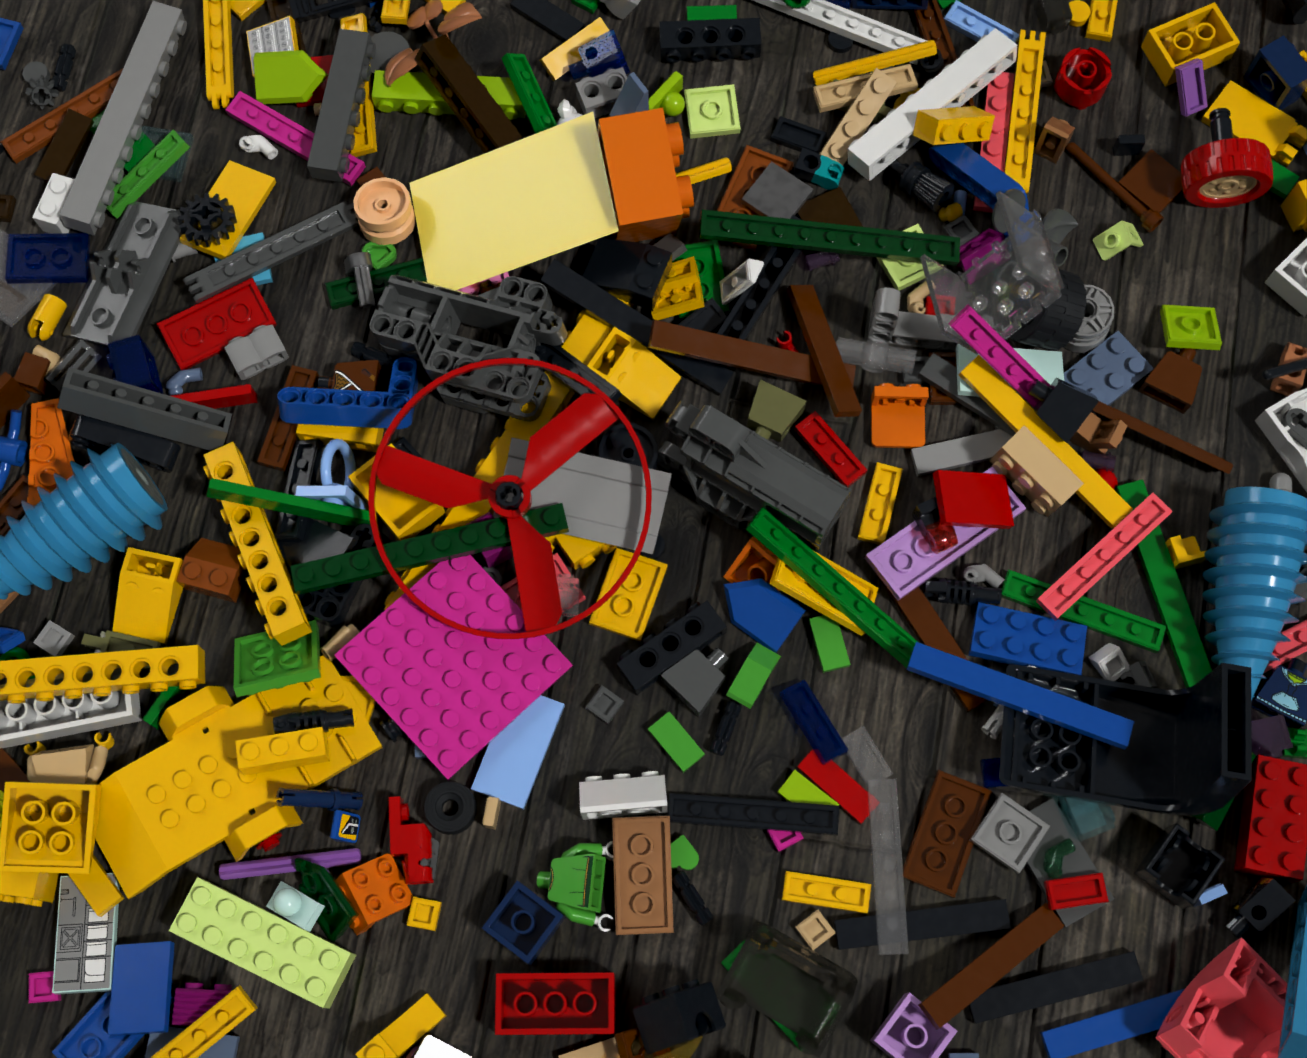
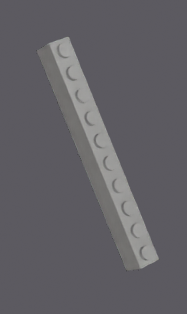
M156 1L152 2L59 214L65 227L94 236L98 227H102L105 220L104 212L107 205L110 206L114 199L113 189L123 179V168L125 163L129 162L132 158L133 144L135 140H139L141 137L143 121L150 116L152 100L158 97L161 79L168 74L169 61L171 56H175L177 53L180 35L183 36L185 34L187 21L184 20L182 9Z

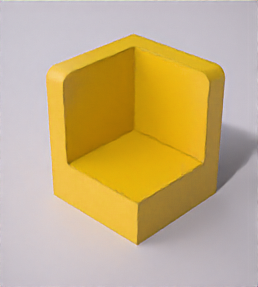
M1178 535L1166 541L1175 570L1201 563L1206 559L1204 556L1206 551H1200L1194 536L1182 539Z

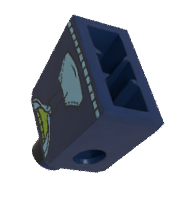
M1291 658L1287 668L1278 665L1271 669L1266 675L1267 679H1263L1256 689L1255 697H1253L1251 702V708L1289 728L1305 726L1307 721V678L1303 677L1307 668V663L1297 658Z

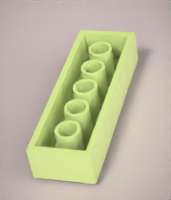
M199 877L196 878L169 929L170 932L322 1008L330 1009L356 957V954Z

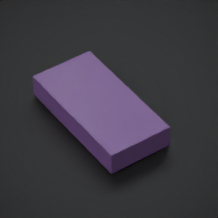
M1196 58L1175 67L1181 115L1186 117L1207 108L1208 103L1202 60Z

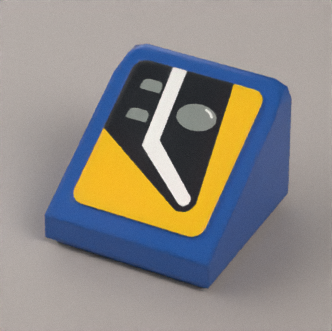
M342 810L334 811L331 839L337 842L356 843L361 817Z

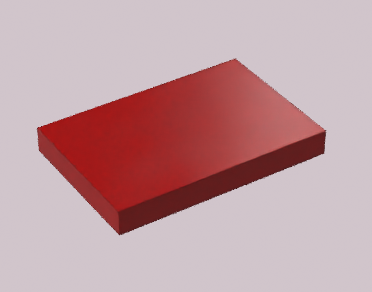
M937 470L933 473L941 525L1010 529L1014 526L1006 475Z

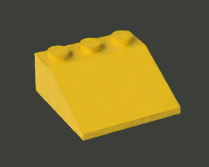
M5 782L0 834V871L90 874L99 819L102 784Z

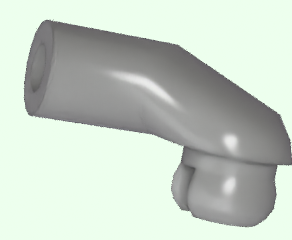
M986 564L968 566L963 572V577L967 582L978 583L986 581L993 588H999L1005 580Z

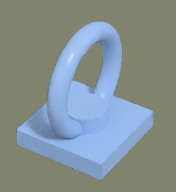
M342 439L331 440L324 448L321 457L320 477L322 486H297L295 495L369 511L368 504L353 491L354 486L348 477L356 471L355 458L350 446ZM336 450L341 452L345 463L344 485L332 482L331 465Z

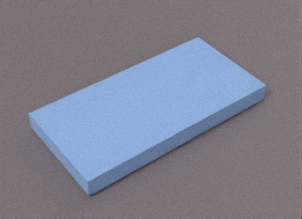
M541 695L489 743L471 790L488 797L499 798L501 802L524 810L565 704Z

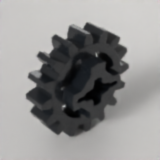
M207 192L204 194V198L201 199L198 195H194V202L186 200L187 208L180 207L181 216H178L181 233L182 235L185 234L189 242L194 239L196 246L205 242L206 246L210 247L212 241L220 245V238L223 237L228 240V232H235L234 224L237 223L234 207L229 205L227 198L220 200L219 194H215L213 198H210Z

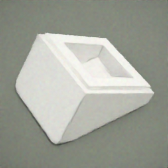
M1111 643L1106 644L1089 657L1090 662L1104 680L1116 681L1124 672L1130 670V665L1120 647Z

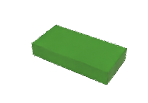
M825 615L810 618L808 621L823 673L850 667L851 664L839 623Z
M670 711L648 728L650 734L683 773L705 756V753Z

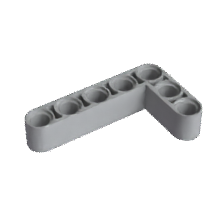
M880 288L876 291L870 313L868 339L870 341L956 352L958 344L969 345L948 324L954 317L899 311L900 291L893 288ZM986 321L998 333L999 325Z

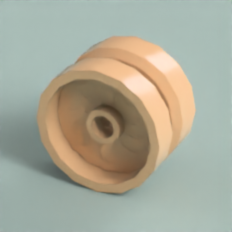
M383 177L373 179L358 189L353 200L354 211L358 218L360 229L366 239L379 245H393L405 240L413 232L416 224L415 212L409 191L404 184L396 179Z

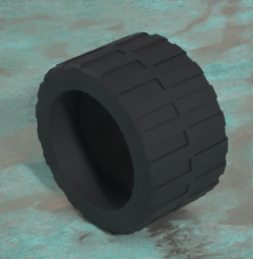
M1032 263L1025 266L1023 270H1020L1010 283L1003 303L1002 319L1007 336L1013 341L1050 351H1056L1061 349V347H1065L1075 337L1085 315L1087 294L1084 288L1085 285L1080 277L1074 273L1041 263Z

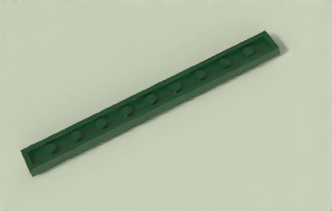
M703 209L700 213L699 238L954 266H957L960 259V237Z
M563 503L529 510L523 516L544 538L569 532ZM499 517L383 544L395 571L399 572L510 546L511 540L507 519ZM377 546L290 566L294 590L297 595L390 574L380 557Z

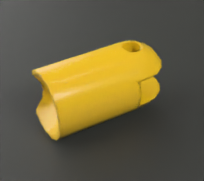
M44 294L28 323V334L35 338L39 333L41 341L48 340L65 312L67 304L57 296Z

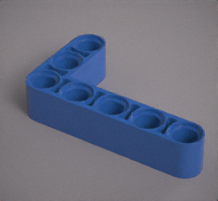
M964 143L941 144L929 148V157L936 167L992 209H994L999 198L1007 190H1021L1025 195L1026 204L1022 215L1016 221L1032 232L1027 194L1019 183ZM1011 225L1007 232L1002 233L1005 236L1010 254L1032 241V238Z
M401 357L394 361L388 392L305 387L283 388L277 394L280 418L286 423L388 429L399 411L417 394V362L410 357ZM415 406L403 418L397 429H404L411 425Z

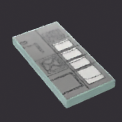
M107 873L120 891V884L115 874ZM60 876L52 993L56 995L111 991L115 945H117L119 903L102 917L97 916L70 876Z

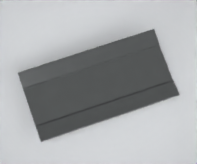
M138 201L128 205L126 211L118 218L104 249L94 253V256L99 257L98 262L90 261L91 276L62 334L64 337L82 339L128 353L179 245V238L182 235L178 222V216H181L179 210Z

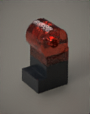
M934 497L918 504L912 512V516L932 551L938 554L957 546L958 539L953 527L941 525L937 498Z

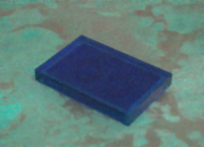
M9 234L5 274L7 284L88 282L89 234Z

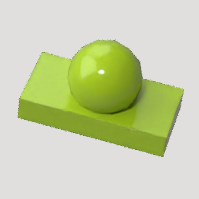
M676 71L649 98V110L663 108L664 114L670 117L678 116L685 108L684 98L680 94V91L683 89V75Z

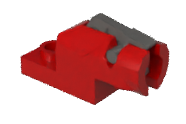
M400 796L389 797L390 855L393 857H404V860H401L405 884L434 883L440 847L439 841L432 838L429 828L424 823L405 824V821L409 820L408 803H404V799Z

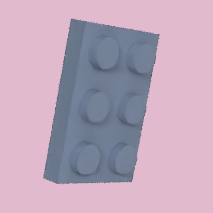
M1117 331L1065 371L1064 381L1094 394L1099 401L1110 406L1148 376L1154 368Z

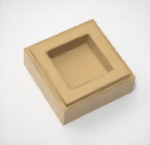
M487 798L482 824L488 829L496 830L501 806L499 798Z
M816 910L795 927L812 951L836 933L819 910Z

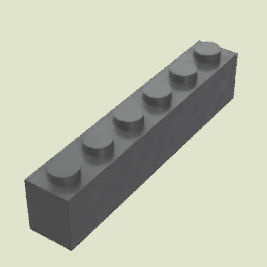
M339 29L307 163V168L312 178L342 182L344 173H348L350 165L348 155L355 145L354 129L359 126L360 104H364L366 96L364 86L365 82L370 80L371 75L370 60L374 59L376 54V44L372 42L368 32Z
M71 367L68 368L57 407L210 451L224 445L232 416L228 412Z

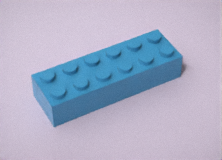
M1307 885L1297 907L1278 1058H1307Z

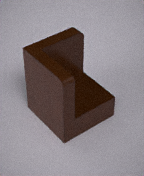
M25 352L14 379L26 391L47 397L50 387L43 379L51 362L47 358Z

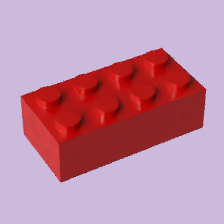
M1258 754L1252 762V781L1244 787L1234 871L1274 878L1275 880L1289 883L1302 881L1307 851V764Z
M614 972L496 973L495 1035L615 1034Z

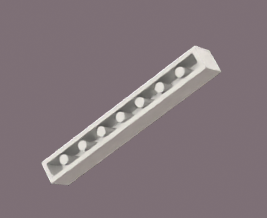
M996 28L988 35H983L977 44L970 49H966L952 64L946 65L940 74L933 79H929L915 94L909 95L903 104L896 109H892L878 124L872 125L861 138L855 139L847 148L848 164L868 181H871L921 140L913 136L918 110L961 107L1016 62L1018 45Z

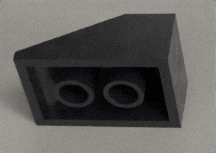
M599 238L582 276L618 299L653 311L672 268V252L646 243Z

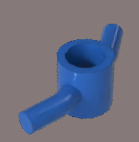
M11 410L7 437L0 435V492L8 478L11 465L21 467L26 461L28 454L27 442L18 439L22 411Z

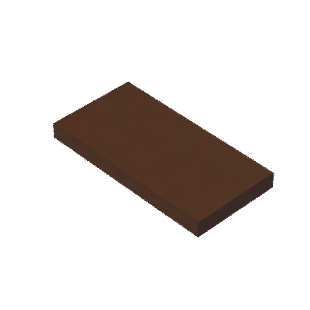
M938 770L899 877L948 897L955 898L974 844L970 839L981 824L992 791Z

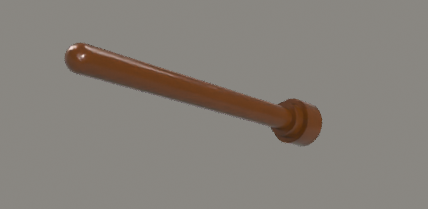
M1074 142L1068 143L1067 151L1140 217L1141 226L1148 233L1154 231L1161 224L1164 217L1159 212H1153L1151 209L1147 210Z

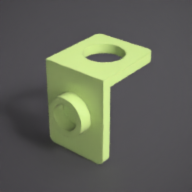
M1122 220L1093 238V242L1102 260L1105 261L1131 245L1137 247L1144 245L1134 225Z

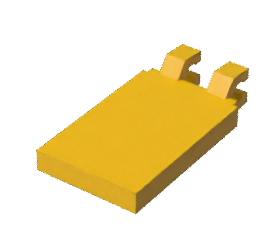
M1231 80L1201 120V122L1210 126L1209 114L1211 111L1217 108H1227L1231 113L1229 118L1232 121L1233 138H1249L1264 143L1269 148L1271 157L1286 167L1294 159L1298 150L1288 143H1283L1287 141L1301 149L1307 141V129L1302 125H1297L1296 119Z

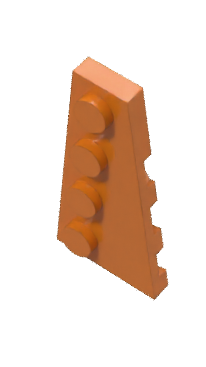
M59 398L31 404V443L29 449L30 466L27 502L33 506H36L41 501L37 490L38 486L49 492H52L57 487L54 473L65 479L73 475L70 461H74L62 409L57 408Z

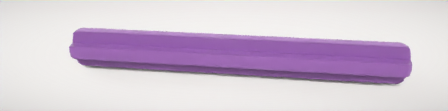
M354 848L225 863L219 865V877L222 880L297 872L295 866L296 858L304 859L325 868L360 864L362 857L360 849Z

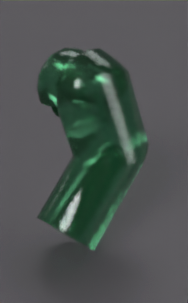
M1070 838L1048 848L1045 852L1043 868L1051 879L1061 877L1063 873L1061 869L1063 857L1076 851L1075 845Z

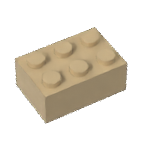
M1025 425L989 460L998 474L1006 475L1012 482V487L1018 494L1025 495L1032 502V507L1039 514H1044L1047 517L1061 507L1084 484Z

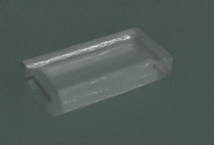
M864 725L839 740L868 789L893 775V772Z

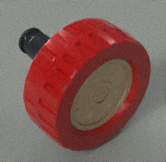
M1217 108L1211 111L1209 119L1211 120L1212 142L1192 150L1184 157L1181 163V180L1184 196L1188 202L1196 206L1224 208L1244 204L1264 195L1273 184V166L1269 148L1258 140L1233 138L1232 121L1229 118L1231 113L1227 108Z

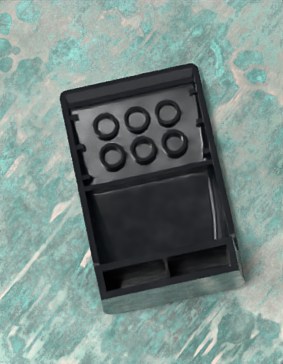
M1221 663L1196 685L1176 690L1158 689L1010 664L1006 668V675L1133 720L1134 724L1128 747L1124 750L1004 706L999 780L1004 785L1082 801L1155 813L1202 815L1223 808L1252 781L1251 667Z

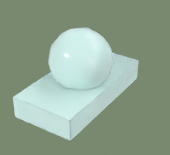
M280 881L266 905L269 909L308 932L312 930L325 907Z

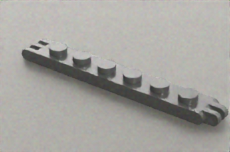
M347 201L333 206L185 277L183 281L185 285L196 282L188 290L191 294L202 291L193 297L196 303H200L357 227L359 223L356 214L353 213L354 203L348 205Z

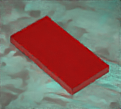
M250 278L157 323L180 369L187 370L225 351L224 347L233 338L249 336L258 326L273 325L274 327L277 323L254 279Z

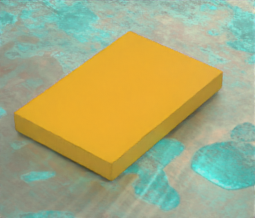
M616 547L597 601L621 577L634 553ZM639 555L635 566L620 588L600 608L592 613L589 625L641 642L668 564Z

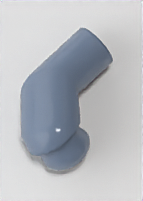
M194 368L178 371L166 383L169 395L182 394V386L185 383L202 381V369Z

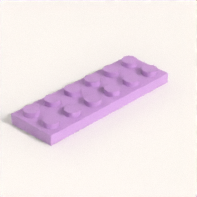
M993 467L983 472L990 474H998ZM1008 486L1014 519L1024 512L1026 507ZM914 521L865 556V560L899 601L999 530V528L945 526L940 524L934 531L921 532Z

